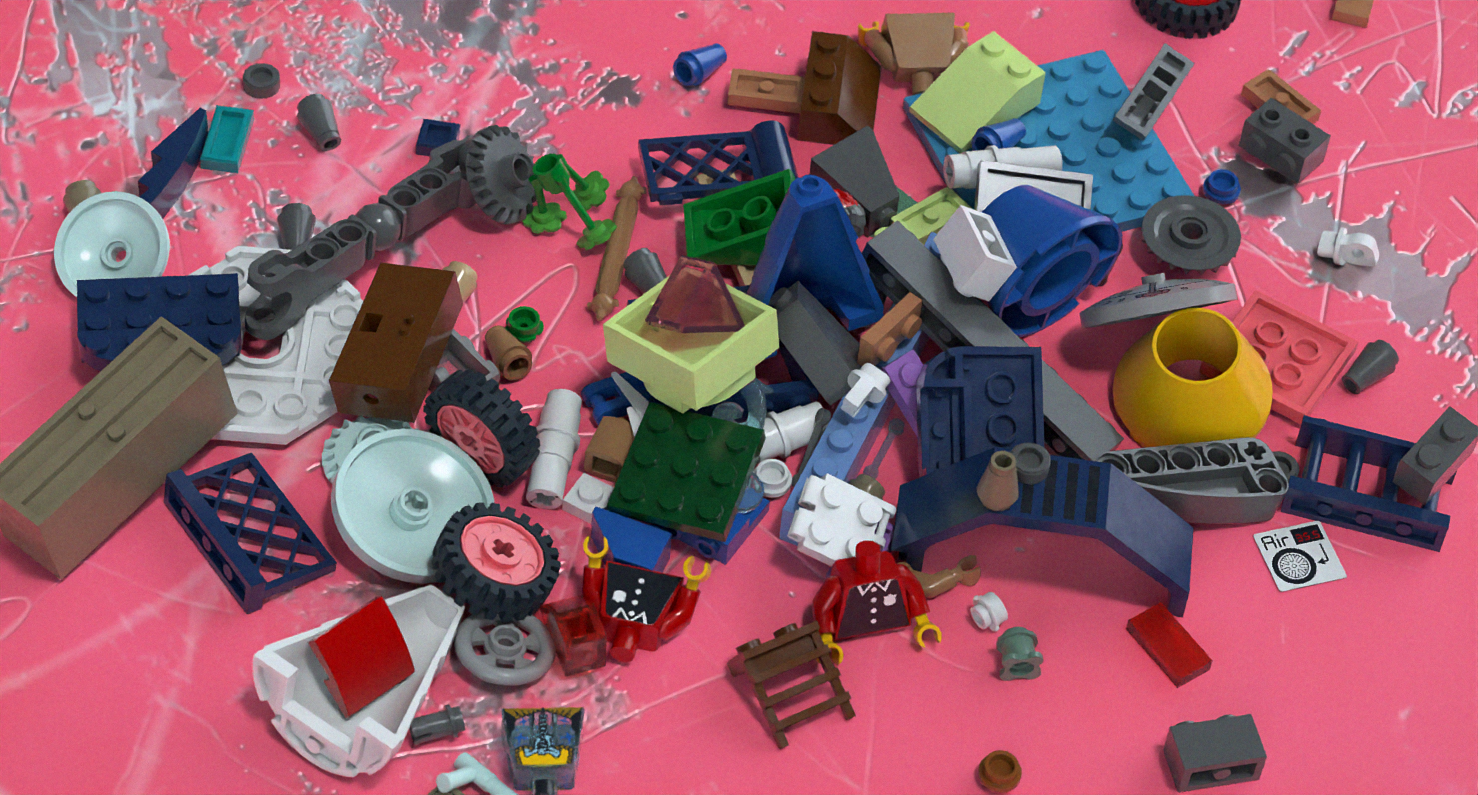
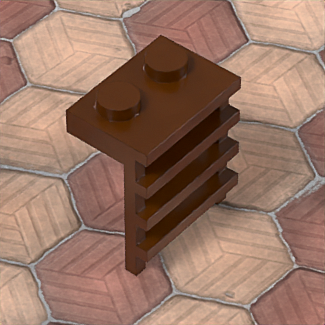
M817 621L800 628L797 627L796 623L787 625L773 632L774 639L762 644L759 638L737 647L738 655L727 662L733 678L746 673L779 749L789 745L783 729L840 705L846 720L856 716L849 701L852 698L849 691L845 692L839 678L841 673L832 663L828 654L831 651L828 644L824 645L818 631L820 626ZM819 658L825 672L824 674L770 697L767 696L762 684L763 681ZM826 682L830 683L835 697L780 721L778 720L772 707L773 705Z

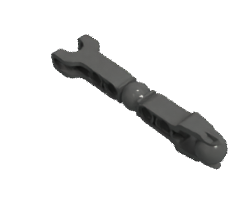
M475 134L468 135L462 140H452L433 149L430 153L428 164L391 187L386 196L381 195L378 198L377 203L363 206L355 215L352 214L348 219H342L288 253H283L276 249L270 250L254 260L248 268L247 284L261 294L246 309V331L262 340L276 338L296 324L311 301L361 269L365 264V260H371L375 257V252L388 250L397 240L400 241L405 236L416 233L450 210L457 207L462 209L473 207L476 201L473 198L467 181L466 154L469 143ZM459 165L460 171L455 172L453 174H449V172H451L454 168H456ZM271 313L275 315V318L270 322H258Z

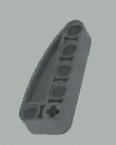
M1250 437L1106 451L1100 453L1095 460L1097 462L1113 464L1183 520L1193 523H1249L1271 520L1289 487L1288 480L1268 445L1259 439Z

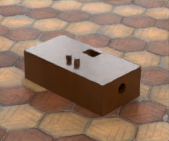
M380 262L329 379L338 413L415 423L463 306L455 271ZM367 394H372V395L376 396L377 399H376V398H372V397L368 396Z

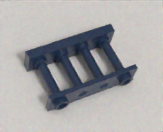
M1303 416L1295 446L1308 449L1302 478L1290 475L1288 491L1283 498L1280 512L1437 552L1441 550L1451 515L1437 512L1441 489L1426 505L1421 503V508L1397 502L1400 487L1392 481L1401 459L1416 443L1330 422L1325 419ZM1323 453L1347 459L1341 488L1317 482ZM1363 463L1386 468L1381 498L1357 492ZM1456 472L1450 477L1446 484L1452 485Z

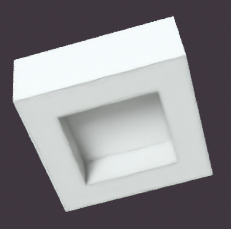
M583 473L564 497L562 510L592 524L593 509L596 506L608 510L607 503L614 487Z

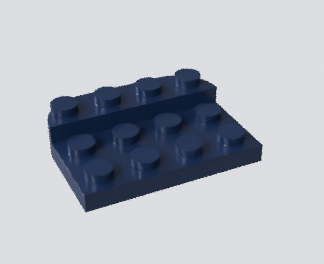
M238 273L77 280V338L81 362H86L90 367L101 372L162 316L217 355L221 360L222 366L225 365L235 355L240 356L242 349Z
M959 346L941 352L923 365L916 385L919 478L994 447L1013 449L1015 446L1027 442L1036 443L1044 447L1041 347Z

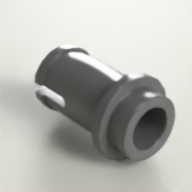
M450 704L445 705V710L414 718L409 729L413 743L416 746L420 745V743L448 735L457 738L458 733L465 731V724L460 707L451 708Z

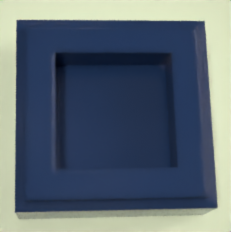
M423 119L416 143V155L430 156L433 149L452 140H459L461 133L460 124Z

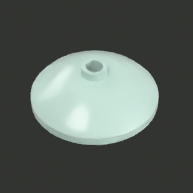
M112 191L91 196L78 204L67 215L59 228L54 246V260L57 273L65 287L76 297L77 280L161 277L169 258V233L164 220L157 210L147 201L136 195ZM121 251H126L125 258L117 262V254Z

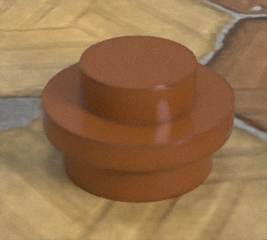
M997 750L982 759L979 765L978 776L981 783L989 790L1004 793L1018 786L1022 776V769L1013 754Z

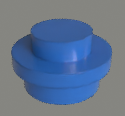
M1224 169L1213 171L1203 184L1204 195L1217 204L1235 202L1241 191L1237 176L1233 172Z

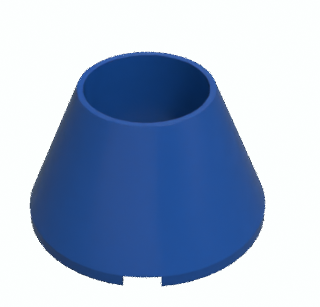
M1020 185L1004 192L993 200L982 213L991 216L1017 268L991 300L988 301L989 308L1018 337L1028 336L1051 326L1080 304L1075 298L1090 283L1097 287L1107 275L1120 252L1122 230L1114 220L1031 185Z

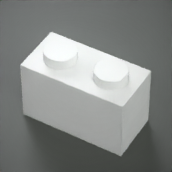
M960 205L933 239L941 254V261L947 266L954 280V287L966 297L974 296L990 301L1017 268L991 216Z

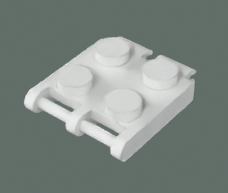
M825 474L822 478L810 475L805 481L798 502L804 508L799 507V510L795 511L787 536L799 543L797 551L832 567L836 560L855 557V547L859 542L874 541L883 550L886 543L883 536L889 518H894L896 507L830 474Z

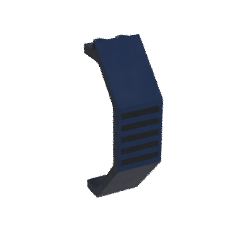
M994 447L900 485L891 551H898V560L906 561L915 571L922 572L924 554L929 546L985 525L996 524L1088 537L1100 540L1167 588L1166 615L1183 617L1190 592L1194 527L1111 463L1050 455V469L1045 480L1037 484H1024L1018 481V499L1009 508L1002 511L990 510L982 504L977 494V485L991 460V456L998 451L1010 453L1012 449Z

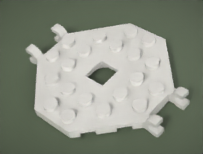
M237 246L226 252L225 259L209 268L207 265H204L189 274L238 273L242 344L244 333L247 332L245 329L246 309L261 294L247 284L249 265L266 252L275 250V248ZM276 249L280 250L283 253H288L291 251L289 249ZM346 279L311 301L296 324L282 333L281 350L278 355L269 359L249 358L240 353V356L235 355L232 360L223 365L238 414L211 439L286 445L338 412L329 379L363 303V300L360 298V292ZM271 313L258 322H270L275 318V315Z

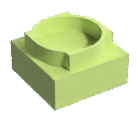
M687 263L603 323L607 362L642 380L645 388L654 398L681 413H685L690 408L697 411L701 407L717 404L728 399L755 379V366L779 348L776 309Z

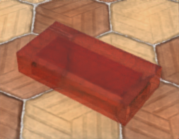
M1161 602L1128 620L1126 630L1177 688L1211 669L1213 660Z

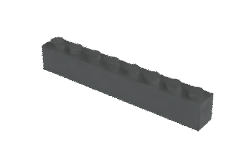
M898 220L866 243L862 255L870 269L869 275L872 282L895 304L901 301L909 292L922 299L920 313L922 324L920 328L943 351L959 346L1029 347L979 298L974 296L966 297L958 292L953 285L954 280L945 264L936 258ZM1042 360L1044 448L1050 455L1095 461L1100 453L1116 451L1124 438L1080 394L1076 393L1052 367Z

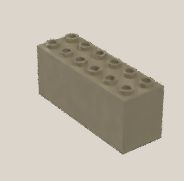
M162 316L156 320L0 463V529L3 536L62 580L166 482L167 473L180 469L238 414L220 358Z

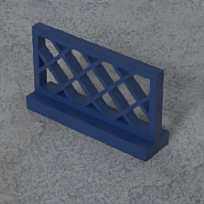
M252 452L186 476L182 469L166 474L163 502L246 614L262 609L263 599L336 571L337 562ZM248 469L255 480L252 484L232 479V474ZM208 484L220 487L221 489L218 497L200 493L196 487ZM226 490L248 494L249 497L246 504L223 499ZM255 496L272 500L276 505L275 511L252 506ZM219 510L242 515L239 524L221 521L217 516ZM247 518L270 522L268 531L264 532L244 527ZM276 524L294 528L297 532L296 539L273 534ZM240 538L263 543L260 553L242 549L238 544ZM272 545L292 550L289 560L266 555L268 546ZM297 552L315 556L319 563L309 566L294 561ZM261 566L285 572L283 577L267 582L260 573Z

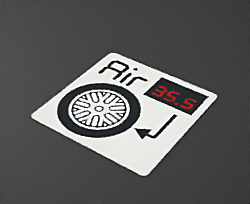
M1320 521L1253 535L1281 592L1347 577Z

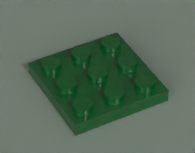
M649 402L607 503L608 510L627 518L726 542L766 440L764 429L689 411L681 413L672 407Z

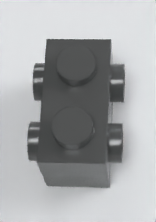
M1270 98L1244 121L1238 146L1274 168L1280 174L1299 184L1324 161L1331 135L1273 98Z

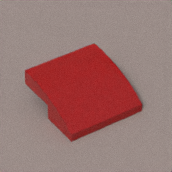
M382 596L373 598L308 642L328 676L323 682L345 718L350 717L415 672L403 635Z

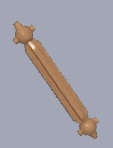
M633 176L620 189L616 190V196L621 197V200L616 205L612 222L616 224L617 228L611 232V236L607 240L595 288L597 295L592 299V302L587 303L588 310H593L598 321H602L605 316L612 313L614 307L619 306L618 299L613 300V297L619 290L624 270L623 262L627 258L639 209L637 201L641 199L642 194L647 193L646 187H641L636 176Z

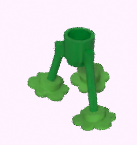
M547 154L539 158L533 165L532 171L534 175L528 179L534 188L538 205L533 206V211L526 214V219L522 220L523 225L531 228L532 232L536 234L543 231H558L562 226L561 222L566 220L567 214L561 210L558 203L551 202L546 204L543 189L551 194L563 192L586 225L582 232L584 236L577 241L578 247L589 250L595 245L606 242L610 238L611 232L617 228L616 224L611 219L593 222L587 210L592 206L596 207L604 203L607 197L605 191L610 186L609 181L603 178L599 171H592L587 177L582 178L567 163L562 154ZM570 178L576 183L574 191L569 186Z

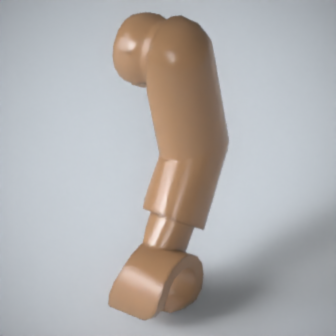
M975 555L962 558L954 569L949 570L946 568L935 574L915 571L905 562L897 563L906 565L921 582L926 598H934L956 587L957 582L967 586L975 585L981 576L980 566L973 569L977 565Z

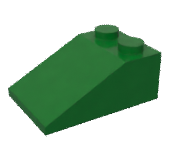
M790 168L683 204L687 260L690 265H756L765 246L766 234L791 183L796 179Z

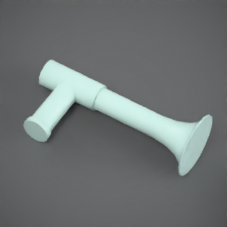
M467 752L461 753L455 760L454 768L457 770L441 773L436 778V785L443 793L473 782L491 795H518Z

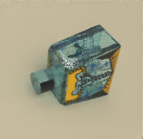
M584 707L501 709V739L513 789L517 791H531V795H558V790H571L575 787L583 741Z

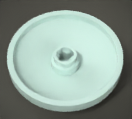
M415 429L382 431L362 440L343 460L334 478L331 491L333 518L341 537L351 551L365 564L383 575L411 583L437 582L435 578L437 570L432 569L433 549L444 526L456 511L460 512L462 507L467 505L473 508L475 503L484 502L486 508L491 503H495L493 492L486 476L465 451L443 437Z

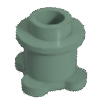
M1012 627L998 637L996 641L997 650L1003 655L1001 661L1004 667L999 670L1002 680L1011 681L1018 678L1030 680L1036 679L1041 675L1039 665L1044 660L1043 655L1035 651L1038 639L1033 631L1027 630L1024 627Z

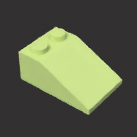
M993 31L967 47L910 106L909 112L957 152L962 154V152L972 147V138L980 127L1018 118L1039 105L1046 72Z

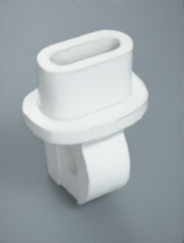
M1341 227L1339 232L1323 231L1318 246V256L1334 258V263L1339 265L1350 263L1376 266L1379 250L1376 240L1370 235L1364 233L1347 234V229Z
M865 363L860 370H852L847 378L851 390L845 396L840 409L855 417L867 400L872 403H880L887 395L885 389L891 381L889 376L871 363Z

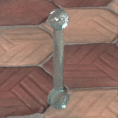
M894 418L890 420L888 426L889 433L872 464L864 468L863 474L874 479L879 476L878 468L896 435H901L904 432L905 424L901 419Z

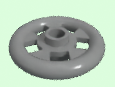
M480 610L477 616L474 614L468 616L460 624L455 635L456 654L463 666L476 677L497 685L516 686L532 682L543 676L550 669L555 659L556 646L553 635L546 625L533 615L529 616L527 614L525 619L516 621L512 617L510 622H501L499 614L492 621L484 619V611ZM494 624L495 628L488 635L481 630L484 626ZM516 627L524 629L530 635L524 638L522 632ZM484 645L486 655L477 656L472 646ZM526 649L538 652V656L534 661L523 658ZM496 662L500 664H513L514 668L496 667Z

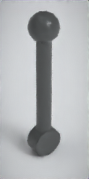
M820 408L815 415L816 425L798 474L792 477L793 487H795L815 450L823 427L830 421L831 412L829 410Z

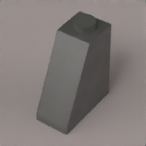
M868 125L811 158L809 175H815L826 180L833 190L839 188L844 192H848L864 209L866 220L864 235L867 238L878 229L889 227L890 218L897 215L899 193L875 134Z
M799 281L788 289L786 287L779 289L770 298L768 306L777 310L779 339L823 398L832 405L851 390L847 382L850 372L855 369L860 370L861 365L857 363L860 343Z

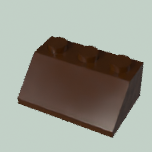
M812 31L797 141L835 145L867 125L874 131L882 66L849 35Z

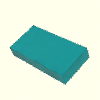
M216 106L200 158L201 169L239 173L254 122V110Z

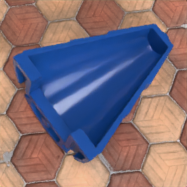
M805 175L795 179L791 183L766 234L765 246L754 269L752 281L746 294L768 305L770 298L775 292L783 287L788 289L799 281L825 308L831 307L848 331L878 322L884 316V306L869 275L870 269L856 243L858 236L838 195L829 183L821 177ZM777 350L774 351V352H773L771 355H769L767 358L776 356V355H777Z

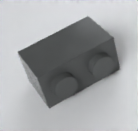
M1449 406L1401 459L1392 482L1423 505H1426L1473 453L1478 442V426Z
M1227 714L1214 720L1180 722L1175 726L1169 727L1163 748L1178 793L1260 780L1267 759V754L1252 714L1239 716Z

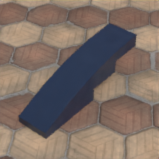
M201 107L151 151L153 167L138 180L139 197L152 205L161 215L162 219H164L182 195L199 165L208 135L207 113Z

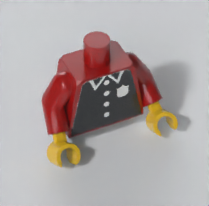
M587 536L583 543V549L589 561L588 565L584 566L581 597L590 621L600 625L599 638L612 643L610 655L614 659L621 662H631L634 660L637 649L650 652L656 651L663 640L671 639L691 623L701 593L698 589L699 583L705 582L711 575V567L707 561L704 564L702 573L693 576L691 574V567L694 564L695 558L690 556L685 560L683 571L688 580L686 585H684V577L612 561H606L605 567H602L601 559L608 553V541L604 537L603 550L598 554H594L588 550L589 536Z
M874 541L859 542L855 547V557L836 560L832 564L830 577L826 578L813 597L814 622H818L820 626L819 634L824 645L828 644V647L831 648L832 661L837 665L843 661L844 654L842 648L833 643L832 635L835 640L911 626V618H915L917 625L914 627L913 637L918 644L925 648L922 641V633L926 629H933V635L938 643L942 640L940 629L928 619L927 613L930 612L921 582L906 565L896 564L890 552H881L880 545ZM819 658L815 659L817 663L821 664Z

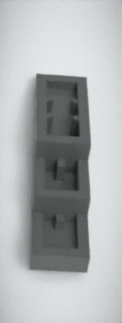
M1164 43L1113 118V121L1144 141L1195 63Z

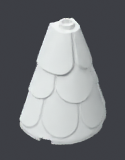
M433 585L385 599L406 642L415 672L350 717L345 718L323 682L328 676L308 644L310 640L346 616L322 623L320 627L266 645L262 650L254 654L253 678L260 701L267 700L276 715L270 721L277 731L307 760L334 774L355 777L360 772H367L369 775L377 772L399 751L415 714L424 703L433 678L440 673L465 608V606L460 607L457 605L452 597L447 596Z

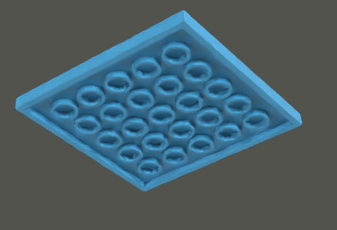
M1104 49L1037 65L1046 72L1041 101L1039 105L1017 118L1024 124L1026 135L1014 147L1022 149L1057 146L1062 157V171L1093 174L1091 210L1114 220L1122 232L1142 227L1145 214L1157 202L1173 196H1194L1153 128L1145 140L1142 141L1113 121V118L1131 92ZM923 93L904 97L903 109L945 182L944 160L946 155L960 153L909 112L910 106ZM951 188L974 210L976 188Z

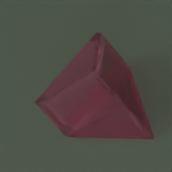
M684 255L680 256L645 319L647 325L678 333L738 332L745 326L716 263Z

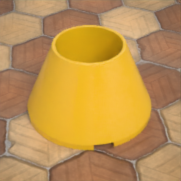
M1187 308L1176 311L1130 346L1120 360L1113 383V401L1117 416H1120L1130 431V436L1144 448L1246 437L1256 438L1268 419L1272 405V382L1262 357L1229 319L1218 312L1205 308ZM1183 360H1199L1212 364L1221 370L1223 374L1209 380L1194 381L1176 376L1166 367Z

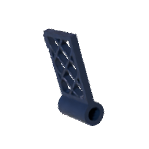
M763 121L755 125L751 131L638 139V151L650 201H659L660 206L682 204L683 199L703 198L751 182H739L730 177L737 169L751 176L752 181L789 168L795 178H799L785 127L777 121ZM743 145L744 151L736 157L723 149L726 146ZM700 148L707 152V154L699 160L686 152L689 149ZM663 151L670 155V157L662 163L651 157L649 152ZM716 157L729 164V166L721 172L708 164ZM679 160L692 167V169L684 175L671 167ZM701 172L714 179L711 184H700L693 179ZM664 175L677 182L674 187L658 188L656 182Z

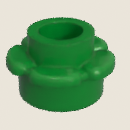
M517 307L510 312L506 319L507 326L505 329L522 343L534 341L536 336L541 335L544 330L539 313L531 307Z

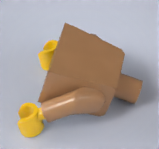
M955 12L885 14L881 32L879 31L878 21H873V28L868 29L862 27V24H858V42L863 46L869 47L884 69L891 71L894 81L912 82V95L924 93L933 81L968 47L967 35L970 23L965 22L963 27L954 25Z

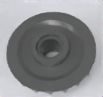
M493 125L479 130L469 143L466 154L467 181L477 205L490 219L500 224H514L525 220L526 214L533 211V203L537 201L534 188L528 180L530 176L534 175L532 171L534 156L528 154V144L520 142L518 132H511L508 126L499 127L498 125Z
M1173 196L1157 202L1145 214L1141 227L1142 242L1147 244V252L1149 254L1156 255L1157 263L1167 262L1170 270L1176 267L1183 268L1185 274L1190 270H1196L1202 275L1207 269L1216 273L1221 265L1228 266L1231 259L1236 257L1241 243L1240 228L1234 217L1221 205L1197 196Z

